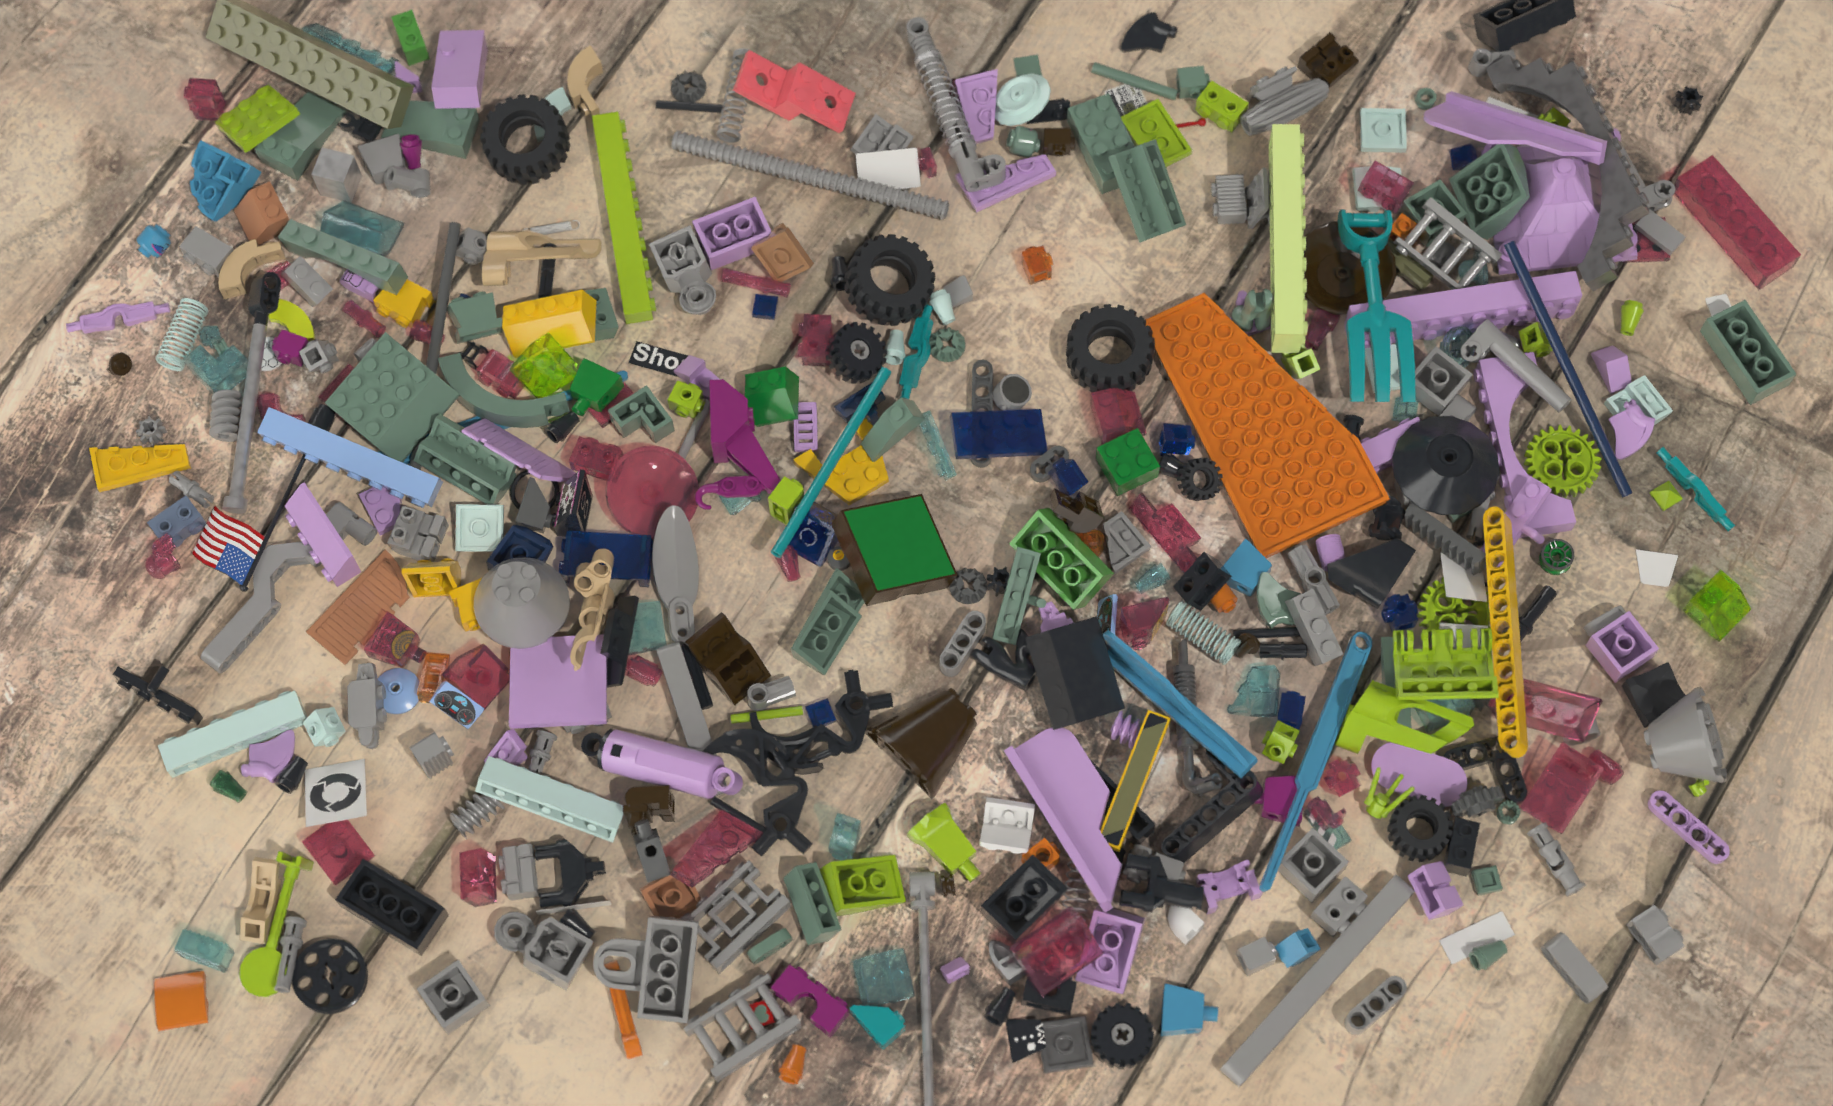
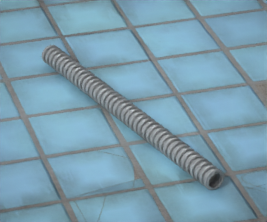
M679 130L675 132L672 139L673 150L679 149L680 152L685 150L688 154L692 152L693 155L699 154L700 157L706 156L707 159L712 157L715 161L719 159V162L725 161L726 164L732 163L734 166L739 164V167L743 168L745 166L746 169L752 168L753 171L758 169L761 173L765 171L768 175L772 173L773 176L779 175L780 178L785 176L787 180L792 178L793 181L799 180V183L806 182L807 185L812 183L814 187L819 185V188L826 187V190L832 189L833 192L838 190L841 194L846 192V195L853 194V197L859 196L860 199L865 197L868 201L873 199V202L879 201L880 204L886 203L887 206L892 204L895 208L900 206L902 210L906 208L907 211L913 210L914 213L919 211L921 215L926 213L929 217L933 215L934 218L940 217L941 220H944L949 210V201L947 200L942 202L940 198L935 200V197L928 198V195L923 197L921 193L916 195L913 191L908 193V190L902 191L901 188L896 190L894 186L889 188L886 184L881 186V183L875 184L874 181L868 182L867 179L863 181L859 177L854 179V176L848 177L847 174L841 175L840 172L835 174L832 170L830 172L827 169L821 170V167L814 168L813 165L808 167L805 163L801 165V162L794 163V160L788 161L786 158L781 160L779 156L774 158V155L768 156L767 153H763V155L759 151L754 153L752 149L748 151L747 148L741 149L740 146L735 148L733 144L728 146L725 142L721 144V141L714 142L713 139L708 141L706 137L701 139V136L695 137L694 134L688 135L686 132L682 134Z

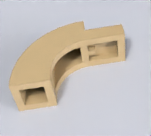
M590 45L582 50L571 63L567 76V85L574 109L580 107L585 116L589 115L592 119V116L599 115L600 111L588 88L593 79L603 73L600 59Z
M256 239L240 245L230 253L219 273V290L224 299L247 294L246 280L249 274L257 267L286 260L280 241L268 242L263 246H259Z
M255 857L252 861L251 892L247 908L241 917L240 940L264 944L269 936L281 889L279 862L274 859Z

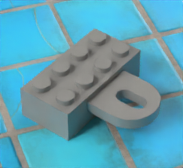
M649 916L646 941L615 938L608 940L600 946L593 961L594 972L597 978L605 986L613 989L640 991L637 1018L687 1023L699 921ZM607 956L626 957L630 960L631 967L627 971L609 970L605 967L604 960Z

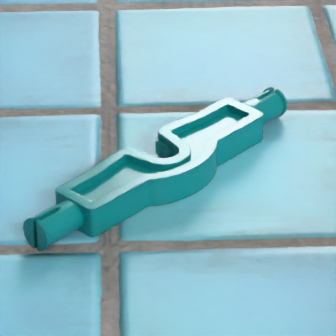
M928 304L924 306L922 316L916 318L908 342L909 347L918 350V352L904 358L899 382L903 387L900 398H910L912 388H917L921 370L930 356L931 346L929 339L934 322L930 319L933 306Z
M1662 447L1656 454L1666 463L1665 468L1684 490L1692 488L1695 491V502L1714 522L1719 521L1727 532L1730 531L1735 524L1725 515L1727 511L1712 496L1704 482L1691 473L1677 456L1672 457L1665 447Z

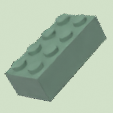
M1108 93L1069 107L1067 112V123L1101 194L1119 188L1109 156L1135 147Z
M1746 300L1707 318L1700 329V332L1750 405L1789 386L1796 376V372Z

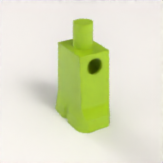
M946 803L941 804L926 814L907 833V837L913 843L922 846L948 874H955L960 870L970 883L980 876L981 872L971 862L976 856L977 851L952 819L951 810Z

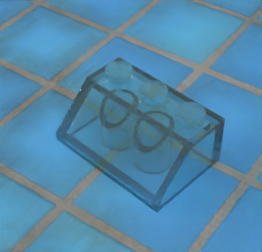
M342 201L323 213L320 231L385 257L390 254L404 227V223L347 201Z

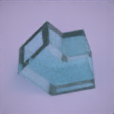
M204 326L199 333L203 346H210L211 349L215 348L214 342L220 343L223 338L218 326Z

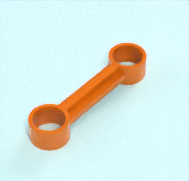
M617 960L604 964L609 970L620 971ZM609 987L627 1058L629 1060L642 1056V1049L626 991Z

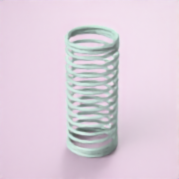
M182 298L180 300V305H178L176 314H174L172 323H170L171 327L168 328L167 336L164 337L163 345L160 346L159 354L155 358L160 365L174 371H182L184 369L185 362L187 361L186 357H189L190 348H193L194 339H197L198 330H201L202 321L205 320L204 317L207 316L209 311L204 304L190 298ZM183 302H189V303L195 304V305L201 307L202 309H200V308H198V307H196V306H194V305L185 304V303H183ZM182 310H185L193 315L186 314ZM180 315H185L186 317H188V318H190V319H192V320H189V319H187V318H183V317H181ZM178 319L184 320L185 322L198 326L199 328L197 329L189 324L180 322ZM177 324H181L182 326H184V327H186V328L195 330L197 333H193L192 331H190V330H188V329H185V328H183V327H179ZM174 328H178V329H180V330H182V331H184V332H186V333H188V334L194 335L195 337H191V336H189V335H187V334H185V333L179 332V331L175 330ZM173 333H177L185 338L191 339L193 342H189L188 340L182 337L175 336ZM170 337H174L182 342L190 344L191 346H187L181 342L175 341ZM169 342H173L181 347L189 349V351H186L178 346L172 345ZM166 346H170L178 351L185 352L187 355H183L177 351L171 350ZM165 351H170L175 355L185 358V360H182L174 355L168 354ZM160 358H163V359L166 360L167 362H169V363H171V364H174V365H177V366H180V367H176V366H172V365H170V364H167V363H165L164 361H162Z
M1184 600L1179 602L1168 617L1166 625L1171 627V629L1175 628V632L1180 631V635L1184 634V638H1188V641L1193 640V644H1197V647L1206 650L1207 654L1210 653L1211 657L1215 656V660L1219 659V663L1225 665L1238 649L1241 640H1235V636H1233L1223 652L1217 657L1221 648L1230 638L1231 633L1225 637L1217 651L1213 654L1215 647L1225 636L1227 630L1222 632L1214 646L1209 650L1210 645L1222 630V627H1220L1209 644L1204 648L1206 641L1214 633L1218 624L1213 626L1205 640L1200 644L1202 638L1213 625V621H1211L1200 638L1195 642L1198 634L1209 621V618L1205 619L1197 633L1191 638L1193 632L1205 617V615H1202L1192 631L1186 636L1188 630L1199 617L1200 612L1196 613L1187 629L1182 632L1196 609L1190 612L1183 625L1178 629L1179 624L1192 607L1188 606L1184 611L1187 603ZM1184 611L1178 623L1175 626H1173L1176 620L1181 615V613Z

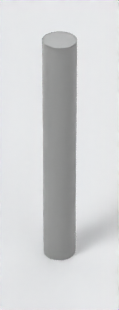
M705 399L704 409L701 413L698 412L675 457L679 462H684L710 410V400Z

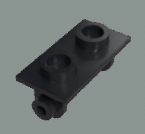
M1064 98L1049 100L1044 109L1033 119L1027 121L1026 124L1067 120L1070 100H1064Z

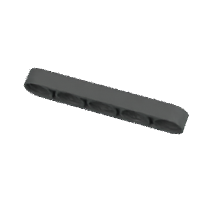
M984 359L976 361L972 368L971 461L974 466L979 468L987 467L992 460L993 366ZM984 366L988 368L989 373L985 376H980L976 372L977 368ZM983 387L989 391V394L985 397H979L976 394V390ZM978 409H986L989 414L985 418H979L975 413ZM978 430H985L988 433V437L980 440L976 438L975 433ZM979 451H984L987 453L988 458L984 461H978L975 458V454Z

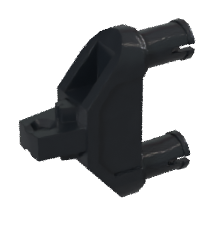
M565 838L556 840V843L534 845L536 861L558 857L562 876L561 890L539 892L540 908L562 905L563 907L575 905L588 887L589 881H594L593 876L606 874L604 861L592 862L591 858H585Z

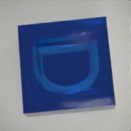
M756 294L752 318L775 320L779 301L778 296Z
M828 698L805 706L812 727L819 726L820 724L827 726L836 722Z

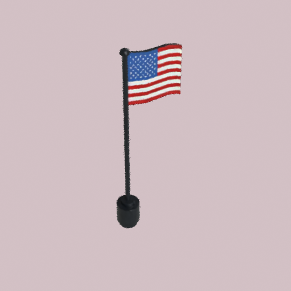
M319 404L317 408H314L308 424L329 432L335 421L334 415L336 412L327 405ZM303 454L265 537L248 524L227 516L214 506L192 554L200 562L228 575L240 585L239 588L243 592L249 589L247 587L306 461L305 454Z

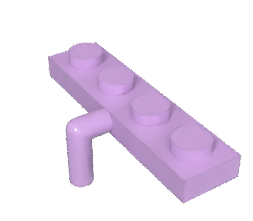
M1532 476L1528 478L1505 512L1512 523L1513 546L1522 533L1530 537L1537 544H1542L1545 540L1537 530L1528 524L1552 489ZM1502 539L1499 540V541L1496 543V545L1500 544L1501 541H1502ZM1485 543L1483 544V546H1482L1481 549H1480V550L1483 551L1484 553H1485Z

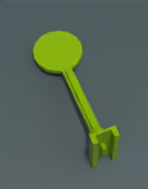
M278 851L276 861L286 865L283 875L285 879L266 947L251 951L244 958L240 966L239 976L243 987L249 993L258 997H269L278 993L274 988L282 954L277 951V946L295 880H298L300 870L312 871L314 861L297 856L296 858ZM288 963L286 964L284 975L287 973Z

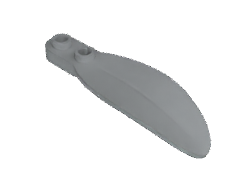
M674 505L664 511L658 522L652 548V569L656 589L668 611L670 637L674 642L679 641V644L683 645L686 644L685 641L695 634L692 606L698 592L699 567L690 523L684 511ZM676 609L682 610L683 614H678ZM679 631L684 632V633H685V636H684V637L679 636L678 632H679Z

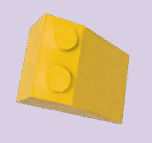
M446 558L440 562L418 560L417 563H409L402 568V575L414 598L450 596V590L461 586V567L458 561Z

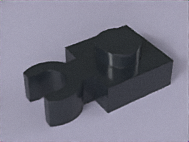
M345 113V117L351 121L350 123L344 124L340 122V127L343 131H352L354 138L367 143L375 141L383 128L362 116L357 120L351 113Z

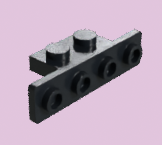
M635 595L620 598L618 607L608 611L600 654L608 657L607 688L621 686L624 681L639 597Z

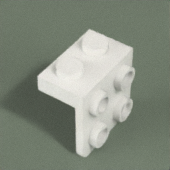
M987 797L979 845L989 850H1007L1015 854L1027 853L1035 804Z

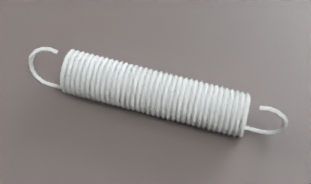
M570 221L530 227L531 231L543 235L576 230L572 229Z

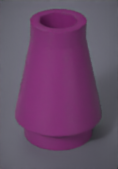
M416 134L405 135L401 138L400 147L406 159L408 169L420 168L422 140Z

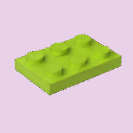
M1159 99L1121 117L1135 147L1156 139L1166 167L1192 154L1191 147Z

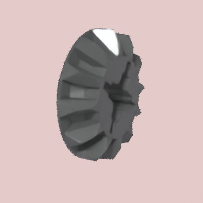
M685 70L684 73L677 74L676 78L672 80L671 85L673 96L680 102H697L705 95L707 89L703 76L695 71L687 72ZM692 81L693 87H690L685 92V85H688V83Z
M966 567L963 570L956 571L958 576L950 584V592L953 598L963 604L979 602L987 592V581L983 573L978 572L975 568L967 569ZM963 579L968 583L974 581V591L969 588L962 590L964 587Z

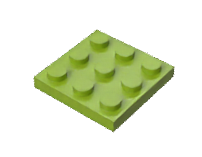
M268 84L259 88L248 99L242 100L231 111L222 114L215 121V124L227 137L247 153L299 116L300 113L292 103Z

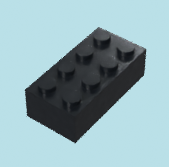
M1505 0L1474 14L1473 19L1477 39L1499 52H1504L1519 43L1529 41L1532 37L1545 34L1556 26L1567 24L1569 20L1576 18L1574 0Z
M362 859L335 899L341 908L420 956L423 955L449 916L444 907L365 859Z

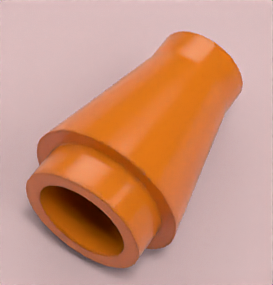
M792 1045L791 1051L779 1069V1078L789 1084H798L799 1080L803 1078L804 1060L807 1051L803 1046Z

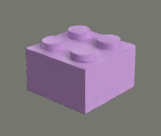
M1630 611L1593 634L1586 644V647L1615 683L1652 659L1659 650L1658 646Z

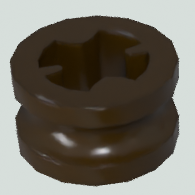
M949 874L948 877L940 875L943 897H947L948 894L956 896L953 874Z

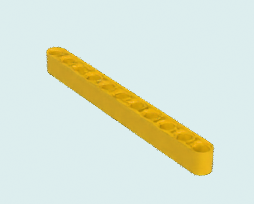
M1495 506L1485 511L1483 525L1490 626L1493 639L1494 676H1497L1499 698H1496L1498 740L1500 747L1513 758H1520L1528 750L1512 523L1511 519L1502 509ZM1502 539L1501 543L1496 545V543ZM1504 561L1500 567H1497L1500 562ZM1505 583V586L1499 589L1500 585ZM1507 605L1506 609L1500 612L1501 608ZM1509 627V629L1507 630V632H1505V633L1502 634V631H1503L1505 628ZM1510 649L1509 654L1506 655V656H1503L1504 653H1505L1507 650ZM1509 672H1512L1511 676L1505 679V676ZM1514 694L1513 698L1510 701L1506 702L1507 698L1510 695ZM1515 717V721L1508 725L1509 720ZM1517 740L1516 745L1510 748V744Z

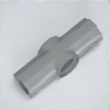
M1300 545L1290 551L1288 557L1302 580L1303 589L1305 591L1314 589L1325 615L1339 608L1340 604L1325 579V571L1318 566L1308 546ZM1316 577L1319 583H1312L1308 578Z

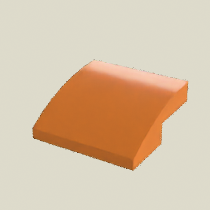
M204 971L154 979L155 1013L158 1031L208 1023V1000L206 998V975Z

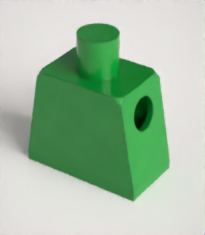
M583 358L570 386V393L576 401L572 411L579 416H584L588 408L602 412L624 388L621 375Z

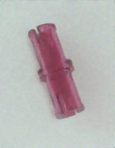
M353 300L345 304L343 311L356 320L359 327L366 328L376 338L384 334L386 326L376 320L370 311L362 309Z

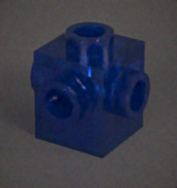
M1395 594L1387 598L1382 608L1383 610H1381V615L1385 624H1389L1392 634L1393 630L1405 631L1414 628L1418 621L1416 615L1418 614V609L1414 600L1411 601L1408 594L1402 596Z

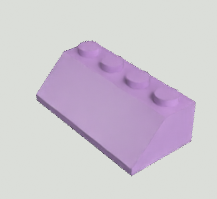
M305 482L300 484L285 505L289 513L285 517L292 528L297 525L301 531L297 535L304 546L309 544L312 548V551L309 553L315 563L321 562L324 566L321 572L328 582L333 580L338 587L361 573V570Z

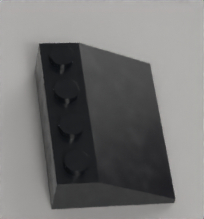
M1097 616L1025 637L1053 730L1125 709Z

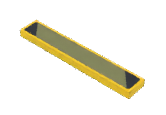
M1150 710L1146 713L1100 830L1111 849L1120 852L1171 721L1170 717Z

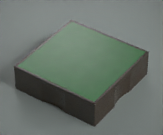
M922 494L844 509L838 513L831 523L842 551L851 564L854 579L866 606L893 601L905 595H920L947 589L958 576Z

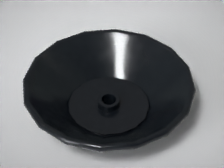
M1453 416L1428 417L1411 425L1398 439L1392 456L1394 478L1404 496L1419 508L1438 515L1464 514L1481 506L1494 492L1500 474L1498 453L1488 436L1471 422ZM1447 456L1450 457V458L1452 459V461H1451V462L1446 461V460H1445V457H1447Z

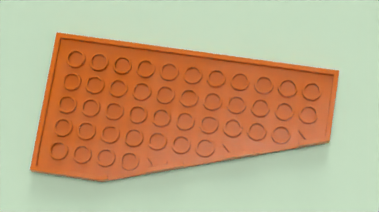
M1205 293L1146 319V326L1151 327L1153 331L1152 337L1155 338L1154 349L1210 460L1216 462L1214 467H1220L1221 470L1217 473L1223 475V478H1220V480L1223 482V486L1254 547L1265 558H1269L1375 509L1390 500L1359 439L1327 411V408L1306 388L1295 381L1276 363L1275 359L1251 336L1249 337Z

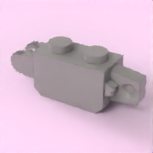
M358 664L357 680L351 681L347 686L348 724L359 731L361 745L373 750L379 745V730H384V723L387 721V713L383 703V699L386 698V688L378 680L375 664Z

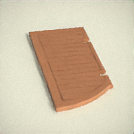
M385 549L306 631L309 636L344 665L358 653L354 646L358 642L364 646L379 631L378 628L381 625L383 626L395 614V611L391 609L393 605L397 604L401 607L410 598L402 570L393 556Z

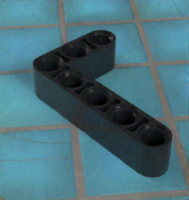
M1207 749L1206 755L1210 762L1229 784L1163 840L1161 849L1165 856L1184 863L1254 804L1263 793L1261 784L1251 770L1240 778L1235 773H1231V770ZM1253 784L1251 788L1245 789L1248 785ZM1235 800L1231 805H1227L1229 801ZM1212 816H1216L1214 820L1208 821ZM1198 832L1194 837H1190L1192 833ZM1179 848L1177 852L1171 853L1173 849Z

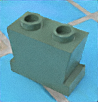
M484 291L478 292L473 297L467 299L458 297L451 300V303L448 304L447 312L457 329L455 334L457 344L502 333V318H497L493 292L487 294Z

